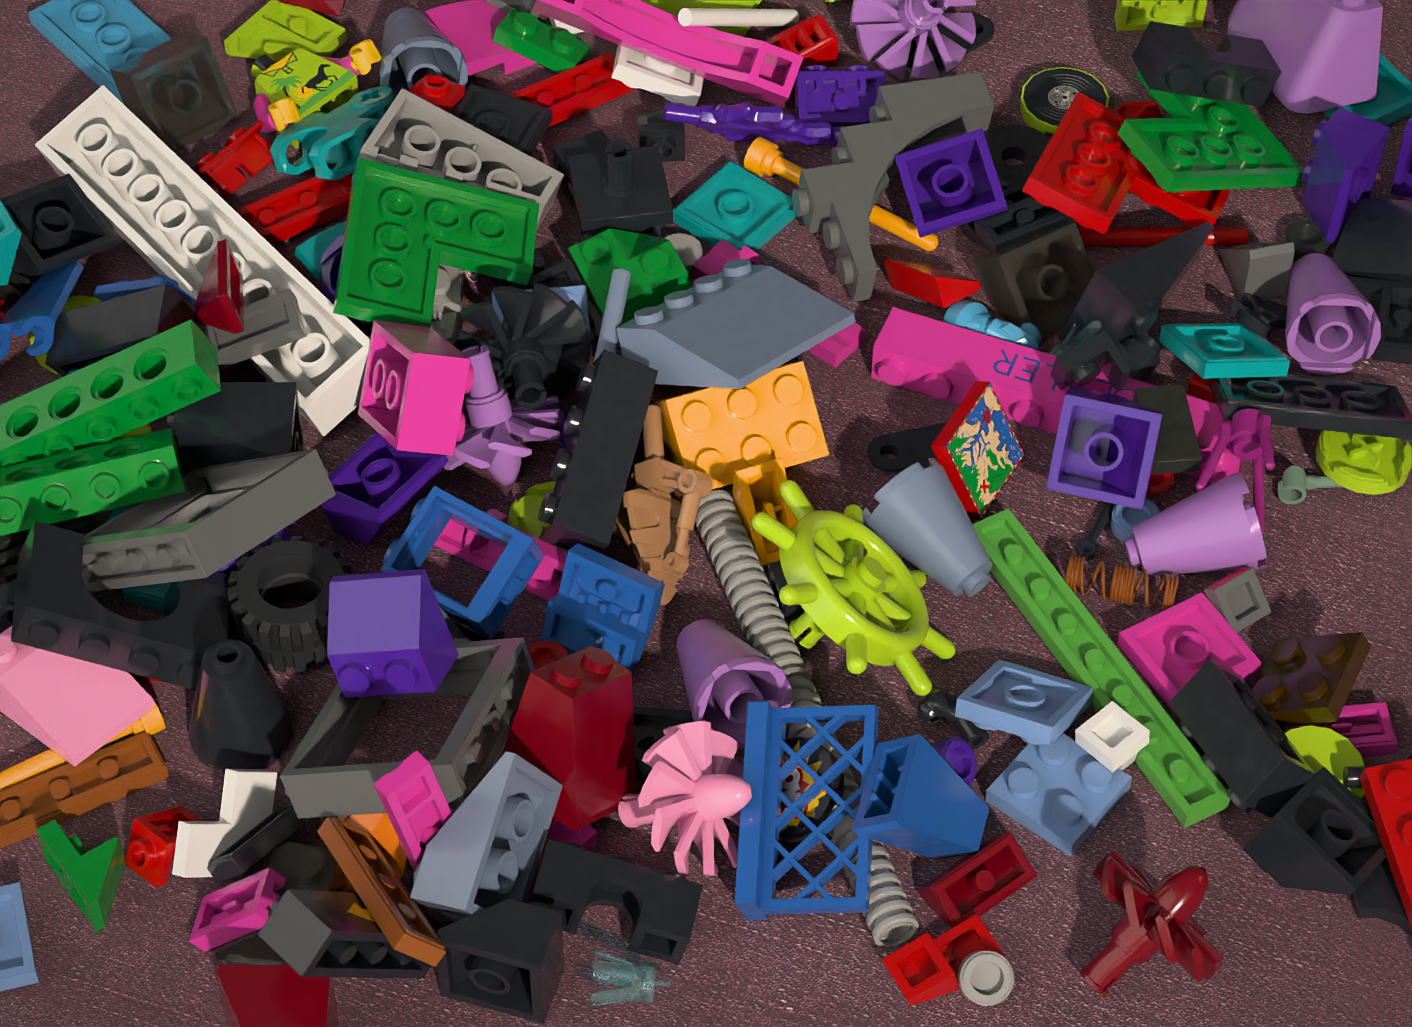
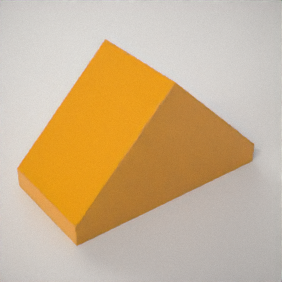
M776 458L733 471V503L738 510L743 526L747 530L748 537L762 566L780 561L779 547L754 530L751 524L754 515L764 512L788 529L798 522L779 492L781 484L787 480L782 458Z

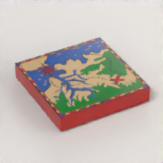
M976 381L931 445L969 518L977 520L983 518L1025 455L991 383L986 381Z

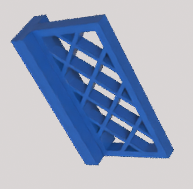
M768 701L748 702L743 780L750 784L752 798L741 809L735 889V905L748 921L769 920V914L869 912L873 840L858 836L841 852L826 835L847 815L855 821L857 813L853 809L860 804L877 745L879 710L876 705L772 708ZM846 721H864V736L848 751L831 736ZM818 722L828 723L824 727H822ZM786 723H809L817 731L796 753L785 743ZM827 741L842 757L819 777L804 761ZM784 752L790 757L785 763ZM863 753L861 765L856 759ZM851 765L862 775L861 786L844 801L828 785ZM799 766L814 783L792 803L782 793V782ZM824 791L839 807L816 827L801 811ZM781 802L787 807V809L782 813ZM796 816L812 833L789 853L779 843V831ZM821 841L836 858L819 875L813 878L798 861ZM779 852L784 859L777 865ZM858 854L856 867L850 860ZM846 866L856 876L855 897L833 898L823 886ZM792 867L809 882L794 898L775 899L776 882ZM818 892L823 898L811 897Z

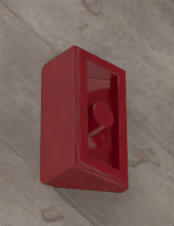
M1011 831L992 837L983 843L977 852L969 853L918 888L917 891L926 904L952 929L975 914H978L980 917L1038 875Z

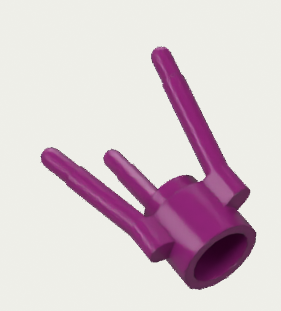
M1242 409L1232 416L1231 424H1220L1218 439L1201 472L1196 489L1201 491L1206 488L1227 444H1229L1236 457L1252 461L1253 507H1255L1263 534L1265 518L1263 459L1267 470H1272L1275 467L1270 433L1271 417L1260 410Z

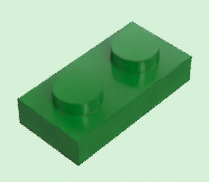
M514 8L497 26L492 40L557 73L583 64L591 45L578 40L572 33L559 31L539 21L534 15L520 12Z

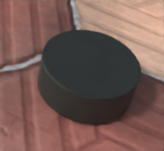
M1300 220L1292 223L1287 228L1284 242L1294 243V260L1297 261L1301 257L1313 253L1326 256L1329 254L1331 243L1320 233L1321 229L1316 221Z

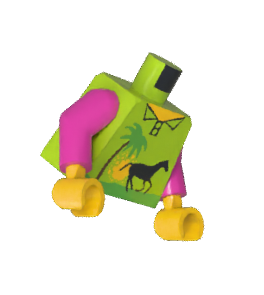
M367 39L359 42L350 49V55L342 59L318 56L304 48L294 50L278 62L267 54L259 56L253 63L251 74L256 78L254 81L256 98L253 101V108L257 122L260 120L264 122L261 131L268 134L275 131L283 133L294 123L301 121L314 112L329 113L350 101L354 95L359 93L357 76L367 74L371 70V64L380 62L382 59L373 41ZM293 140L290 143L297 150L302 148L298 140Z

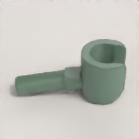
M1295 465L1288 467L1283 472V480L1278 483V498L1286 504H1297L1304 501L1307 489L1313 490L1314 488L1342 486L1336 484L1328 476L1306 475L1304 469Z

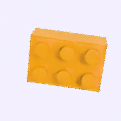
M803 361L781 365L741 389L705 387L653 402V405L661 407L663 441L669 461L687 469H693L709 475L713 481L712 489L733 484L734 470L776 458H782L784 468L829 455ZM677 490L679 496H683V495H684L683 492H681L680 490Z

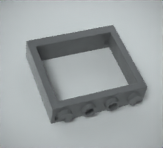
M316 449L195 468L184 475L185 492L139 502L84 536L82 560L84 584L89 592L207 578L335 496L336 493L328 477L327 468H324ZM204 477L207 478L211 489H209V487H208V485H207V482H206V480H205Z
M523 637L454 643L459 655L436 692L344 697L338 683L280 775L285 787L284 792L290 798L298 818L386 813L373 784L385 774L397 769L402 761L344 765L382 701L473 693L436 759L427 760L433 769L449 808H459L487 775L510 732L530 672L535 670Z

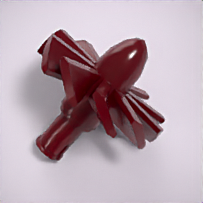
M1111 851L1091 870V874L1101 882V892L1103 895L1127 910V913L1112 928L1113 932L1110 934L1112 940L1086 967L1079 971L1083 979L1096 992L1105 996L1109 992L1108 990L1135 963L1140 965L1143 962L1147 963L1159 950L1170 963L1174 964L1178 961L1198 982L1203 978L1205 980L1210 979L1221 968L1223 964L1220 961L1224 958L1223 954L1204 938L1207 932L1203 927L1190 919L1201 905L1208 889L1206 868L1199 865L1185 866L1169 873L1154 886L1138 865L1127 863L1116 851Z

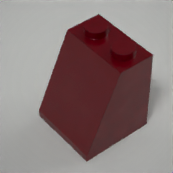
M592 646L530 672L501 754L502 757L505 752L515 753L563 785L553 817L574 832L618 810L619 802L623 801L622 797L624 795L637 794L631 671L617 663L610 653Z
M218 965L217 976L228 1027H339L332 977H301L290 965Z

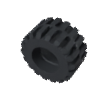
M291 536V541L283 542L281 537L271 539V545L263 547L261 544L251 549V557L242 556L236 563L237 571H231L228 579L230 588H227L235 639L250 646L262 667L267 666L269 663L273 664L274 671L285 672L287 667H295L296 673L306 672V666L315 664L317 668L327 665L329 586L334 576L354 575L351 572V565L348 560L340 558V551L335 547L329 546L324 548L322 540L312 538L310 542H305L302 536ZM302 599L311 601L298 608L285 609L276 607L289 600Z

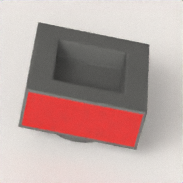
M1241 567L1204 589L1208 600L1236 633L1271 613L1253 567Z

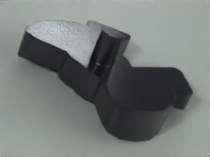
M1245 292L1241 299L1245 306L1232 297H1229L1225 305L1229 315L1236 317L1240 324L1259 336L1266 337L1269 330L1275 328L1285 329L1287 308L1274 301L1265 300L1263 302L1262 298Z

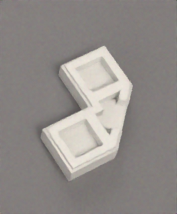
M226 769L219 821H179L172 874L181 877H212L207 869L208 863L272 813L277 772L265 769Z

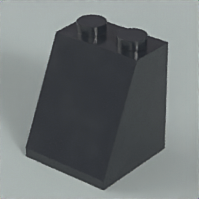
M220 382V392L167 415V427H172V431L176 432L174 439L184 475L195 468L304 451L305 447L296 382ZM204 477L205 480H206V482H207V485H208L209 489H211L207 478Z

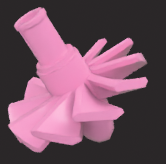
M707 721L684 723L664 729L665 736L653 744L643 756L642 761L651 766L652 770L639 794H626L622 797L623 801L619 802L618 813L622 823L629 828L653 823L651 845L655 852L660 851L670 829L678 827V845L674 851V859L680 875L689 876L688 856L693 839L703 859V875L708 877L718 874L719 870L714 861V836L724 847L732 866L737 867L739 840L729 833L723 818L729 819L740 827L741 809L752 798L751 786L743 780L744 766L734 758L739 744L734 738L711 730V722Z

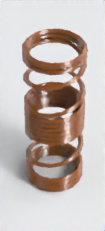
M1074 554L1070 557L1065 582L1074 593L1077 592L1080 583L1081 594L1086 596L1091 590L1101 567V593L1105 601L1110 598L1111 602L1125 603V605L1129 604L1131 606L1145 575L1146 608L1150 610L1154 606L1165 580L1167 583L1162 611L1174 606L1179 583L1178 576L1175 577L1173 575L1170 580L1168 574L1164 575L1149 606V577L1146 569L1142 571L1134 588L1137 568L1129 567V565L1126 567L1117 563L1109 593L1105 596V563L1102 560L1098 563L1091 582L1084 593L1083 568L1085 557L1074 556Z

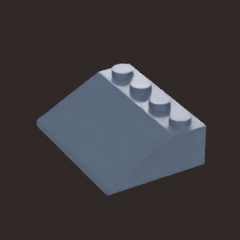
M740 259L724 264L723 271L716 275L703 276L694 280V287L688 290L666 295L664 303L636 311L634 319L617 327V333L623 357L658 370L655 384L741 389L856 321L853 312L776 268L764 265H751L750 260Z

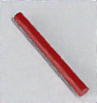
M1193 227L1108 228L1105 235L1094 229L1064 228L1063 245L1153 246ZM1215 227L1205 245L1247 244L1248 229L1247 227Z

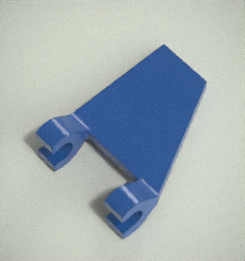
M79 261L44 273L0 320V360L9 352L11 332L16 337L27 335L32 330L34 342L26 349L30 356L44 354L51 348L54 339L55 322L83 270Z

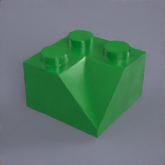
M608 229L568 248L575 269L583 284L586 285V290L602 319L614 269H623L631 273L621 325L634 319L636 311L664 303L666 295L692 288L689 274L670 240L662 237Z

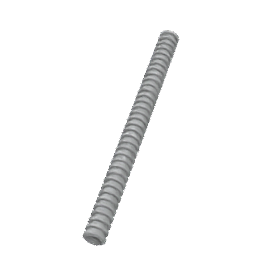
M712 490L707 497L700 499L695 522L697 529L700 531L701 538L705 542L706 550L710 554L712 564L715 566L716 573L720 577L721 585L725 589L727 599L730 601L733 612H735L736 620L740 624L746 643L771 659L784 671L793 691L790 708L821 707V699L816 694L815 685L811 682L810 674L806 670L804 660L800 657V651L795 645L789 626L784 621L783 612L779 609L778 601L774 597L772 587L769 586L768 578L764 574L763 567L759 562L757 553L754 551L747 530L743 526V521L733 503L732 496L727 491ZM818 722V723H819L822 727H824L828 722ZM786 723L788 739L797 737L811 739L817 733L809 723ZM833 733L831 736L838 742L836 733ZM827 741L822 744L838 760L842 757ZM849 766L843 771L844 794L842 799L844 801L859 788L858 784L855 783L854 774L849 769ZM859 804L853 809L856 813L858 811ZM834 805V808L832 812L829 814V816L838 808L836 805ZM849 815L828 833L832 837V843L841 852L858 838V835L852 830L854 820ZM873 840L869 912L862 914L867 918V926L872 931L873 940L877 945L883 947L897 946L909 940L917 932L919 923L916 916L913 915L911 904L907 901L905 890L901 888V882L895 874L894 865L889 861V854L883 847L884 844ZM858 854L850 860L856 867ZM844 866V872L849 877L850 886L855 891L854 894H856V876Z

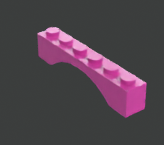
M536 0L532 9L534 12L774 106L781 107L789 98L803 57L762 40L746 38L706 26H682L678 21V16L651 6L641 0Z

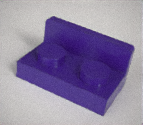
M822 65L802 68V71H798L791 90L792 93H795L796 119L806 123H830L832 127H847L870 123V107L875 105L879 86H885V71H872V68L866 65L850 66L845 71H828V67Z

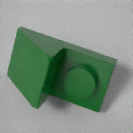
M55 819L36 829L44 860L95 932L101 930L106 925L125 868L120 838L114 837L86 852L77 835L72 833L66 836Z

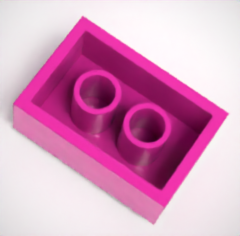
M374 320L358 415L396 450L454 456L456 441L460 442L465 431V416L462 412L464 394H468L473 385L474 370L470 364L471 359L430 327Z

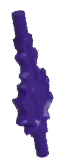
M745 101L737 105L720 103L718 106L701 105L700 107L666 102L663 110V120L694 124L697 128L706 129L711 134L720 133L730 142L741 140L752 143L761 136L775 144L778 139H781L787 143L795 141L808 146L822 144L837 147L840 128L844 127H832L830 123L825 122L806 123L800 119H795L792 115L784 114L780 106H753Z

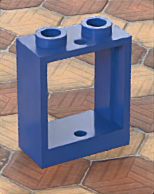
M434 486L427 498H422L415 505L410 517L411 523L402 537L393 541L388 547L383 560L384 565L380 570L382 572L418 570L450 519L505 548L468 607L433 588L439 606L447 616L492 640L545 555L530 536Z

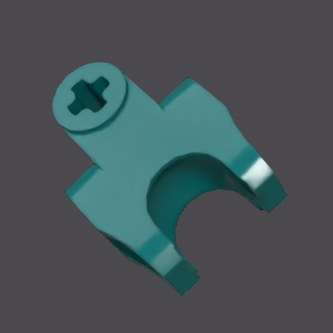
M379 86L364 90L354 95L350 101L329 113L314 112L301 121L294 123L276 137L270 148L277 172L299 175L314 167L316 178L338 180L353 173L361 148L392 104L394 99L392 89L387 86ZM293 140H298L302 145L303 155L293 164H290L286 157V150L289 143ZM327 164H337L332 170L327 166Z

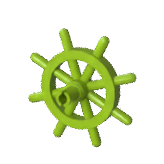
M786 480L783 482L779 492L798 522L788 529L770 515L761 512L754 515L751 524L755 531L779 547L780 563L788 583L779 591L780 601L788 606L800 604L805 611L800 617L790 623L789 630L792 637L796 639L810 627L806 633L807 635L799 642L801 646L812 648L826 634L846 650V666L850 673H863L867 667V662L879 666L896 665L916 695L926 696L932 690L931 680L912 652L922 645L939 658L947 660L954 656L956 648L949 639L929 626L928 610L920 590L926 584L927 577L925 573L918 569L908 570L890 546L863 525V511L860 506L855 504L849 505L845 508L843 514L831 510L815 511L795 481Z

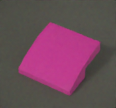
M484 0L455 2L426 10V18L463 54L467 64L468 76L496 65L507 75L537 64L492 41L497 26L508 13Z

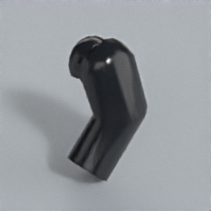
M933 689L927 694L926 698L918 702L917 710L926 722L936 724L942 717H945L953 723L961 739H964L971 746L972 750L980 748L988 741L989 734L985 729L978 728L971 721L955 717L958 697L943 689Z

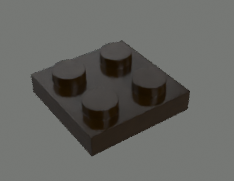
M1362 632L1276 640L1252 691L1279 726L1337 722L1371 645Z

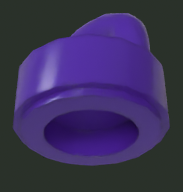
M958 737L937 741L932 747L969 786L975 778L977 768L975 754L971 746L964 739Z

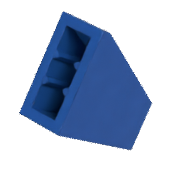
M917 734L877 743L852 830L858 836L932 859H940L979 850L989 807L923 736Z

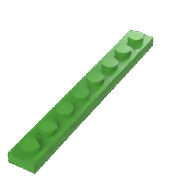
M1008 508L974 523L973 526L993 564L990 572L1074 682L1093 687L1091 705L1098 713L1113 701L1150 730L1149 744L1138 752L1134 762L1183 827L1186 828L1228 808L1230 799L1226 794L1225 787L1203 763L1198 752Z

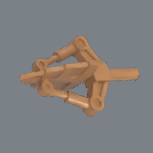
M649 405L642 427L645 461L635 464V471L627 480L616 523L628 549L633 550L639 565L636 570L665 583L660 604L666 605L678 590L675 588L678 580L683 578L689 566V531L694 529L700 499L710 494L713 481L705 473L687 469L664 460L661 407ZM677 490L683 492L682 503L672 499L669 493Z

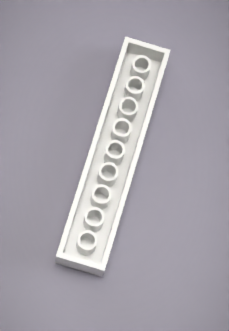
M104 85L35 144L60 177L66 174H70L106 222L159 275L167 276L177 281L179 287L193 297L195 301L217 241L227 239L243 275L244 306L285 290H292L298 301L307 337L254 356L246 361L268 382H296L300 414L323 437L360 404L370 339L346 316L334 314V305Z

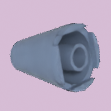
M409 7L400 8L388 16L384 25L379 84L380 86L390 87L393 91L394 99L402 88L408 91L427 73L444 76L449 81L463 85L466 88L468 70L463 54L419 10Z
M928 458L930 467L924 469L917 462L892 478L875 494L874 497L880 504L872 514L865 507L863 510V525L878 535L890 548L954 596L966 593L970 597L978 593L989 583L991 577L988 573L993 564L944 467L935 458Z

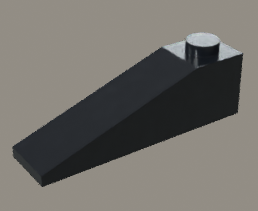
M1209 221L1096 270L1058 339L1064 344H1080L1106 330L1113 342H1116L1134 333L1137 335L1145 333L1155 323L1158 317V310L1195 262L1215 227Z

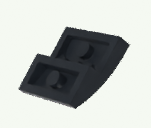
M1025 181L1003 190L1008 207L1007 211L968 222L958 227L979 246L996 252L1071 221L1073 218L1053 207L1041 205L1032 196L1023 192L1022 189L1027 182Z
M1361 199L1344 226L1332 259L1346 276L1412 282V200Z

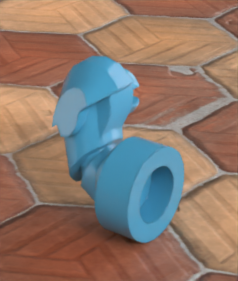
M960 300L952 304L945 313L943 319L945 323L1039 351L1038 345L1041 342V333L1034 324L1024 323L1019 328L1010 322L997 318L992 321V317L983 304L969 300Z

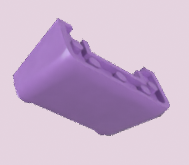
M1237 0L1228 19L1227 34L1259 39L1264 42L1282 72L1271 91L1286 108L1297 113L1306 114L1376 99L1383 6L1378 0Z

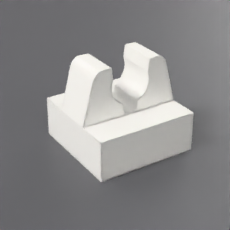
M1111 701L1075 730V743L1113 773L1118 768L1123 771L1134 762L1138 752L1149 744L1150 730Z

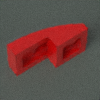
M975 914L935 939H932L928 932L883 958L882 963L911 1006L959 989L957 980L958 969L962 961L969 954L979 950H990L999 953L1003 957H1005V954L978 914Z

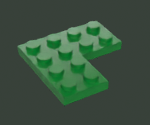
M1140 71L1137 72L1136 77L1148 89L1150 97L1159 102L1172 118L1125 119L1117 134L1130 148L1131 154L1141 161L1153 175L1156 184L1166 192L1299 187L1302 182L1304 169L1248 105L1152 90L1147 86Z
M358 158L352 181L333 313L371 323L376 320L430 327L439 264L527 285L533 269L539 203Z

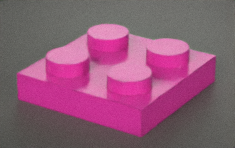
M1202 592L1119 632L1117 645L1175 715L1177 714L1169 702L1209 659L1241 675L1245 681L1258 675L1260 671L1261 661Z

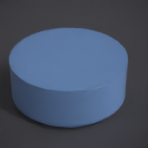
M1146 498L1143 510L1116 504L1112 511L1111 530L1117 539L1124 542L1125 539L1132 538L1131 527L1159 513L1160 510L1152 501Z

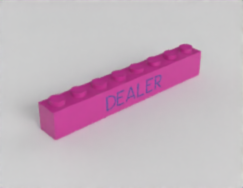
M895 307L892 308L873 346L871 378L959 405L976 381L990 382L1009 420L1057 434L1065 393L1072 386H1077L1074 382L1062 390L1059 389L1050 375L1055 362V355ZM1101 369V373L1095 379L1083 386L1077 387L1119 395L1134 401L1136 388L1155 387V385L1128 378L1126 385L1116 390ZM1186 395L1202 461L1200 471L1182 473L1200 478L1201 472L1218 439L1220 424H1231V420L1222 418L1217 404ZM1227 444L1209 482L1215 483L1230 474L1241 473L1246 460L1236 457L1230 445Z

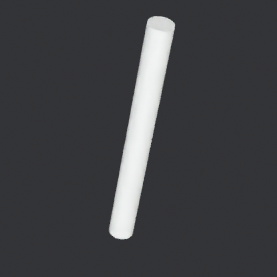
M683 8L678 14V21L682 26H794L799 21V14L795 9Z

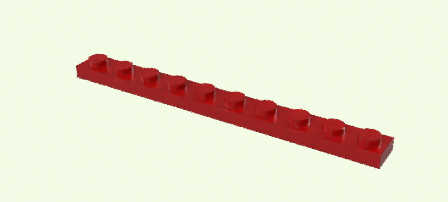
M609 52L508 96L552 109L550 127L633 91V88L625 85L622 81L611 78L615 56ZM354 172L338 180L321 179L315 176L235 211L268 243L275 245L347 214L352 187L351 180Z

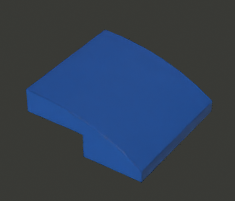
M577 543L568 550L559 593L548 602L540 641L556 642L562 645L569 655L589 646L605 650L614 657L617 663L631 671L633 676L649 638L665 583Z

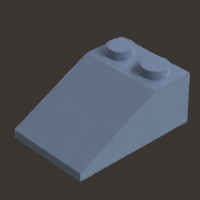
M505 752L427 844L422 861L416 867L413 875V889L410 898L453 922L509 898L526 903L563 785L517 754Z

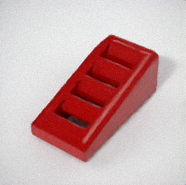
M821 14L810 17L765 41L802 56L803 60L799 71H802L804 67L812 65L829 67L838 64V38Z

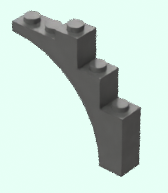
M981 72L879 86L875 105L871 106L869 111L870 123L840 128L837 147H833L831 151L832 165L801 170L798 189H794L792 192L794 212L797 217H803L808 234L823 232L827 249H833L837 259L836 272L841 285L847 286L852 302L871 299L877 268L870 245L869 217L882 193L900 174L895 156L981 128L983 132L988 130L994 103Z

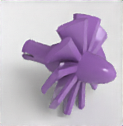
M854 0L850 13V26L856 27L861 53L868 62L896 38L899 39V41L875 60L890 77L899 81L904 79L911 42L915 39L917 48L910 78L915 80L933 79L939 77L940 74L927 45V36L934 40L946 71L954 68L964 57L966 49L940 33L937 24L945 26L973 44L976 37V26L972 12L943 13V10H946L948 7L976 6V1Z
M482 345L480 347L481 352H479V346H473L461 351L471 359L470 364L474 370L473 385L465 399L468 414L464 413L465 431L460 442L456 441L454 456L446 455L449 461L444 469L453 470L467 462L480 469L486 468L495 481L505 486L511 485L517 481L522 457L532 454L531 449L521 445L520 442L557 440L561 436L560 431L548 428L565 424L564 414L560 409H554L559 403L556 395L547 397L542 405L531 409L520 406L517 403L518 398L509 401L506 389H503V386L498 385L496 382L488 346Z

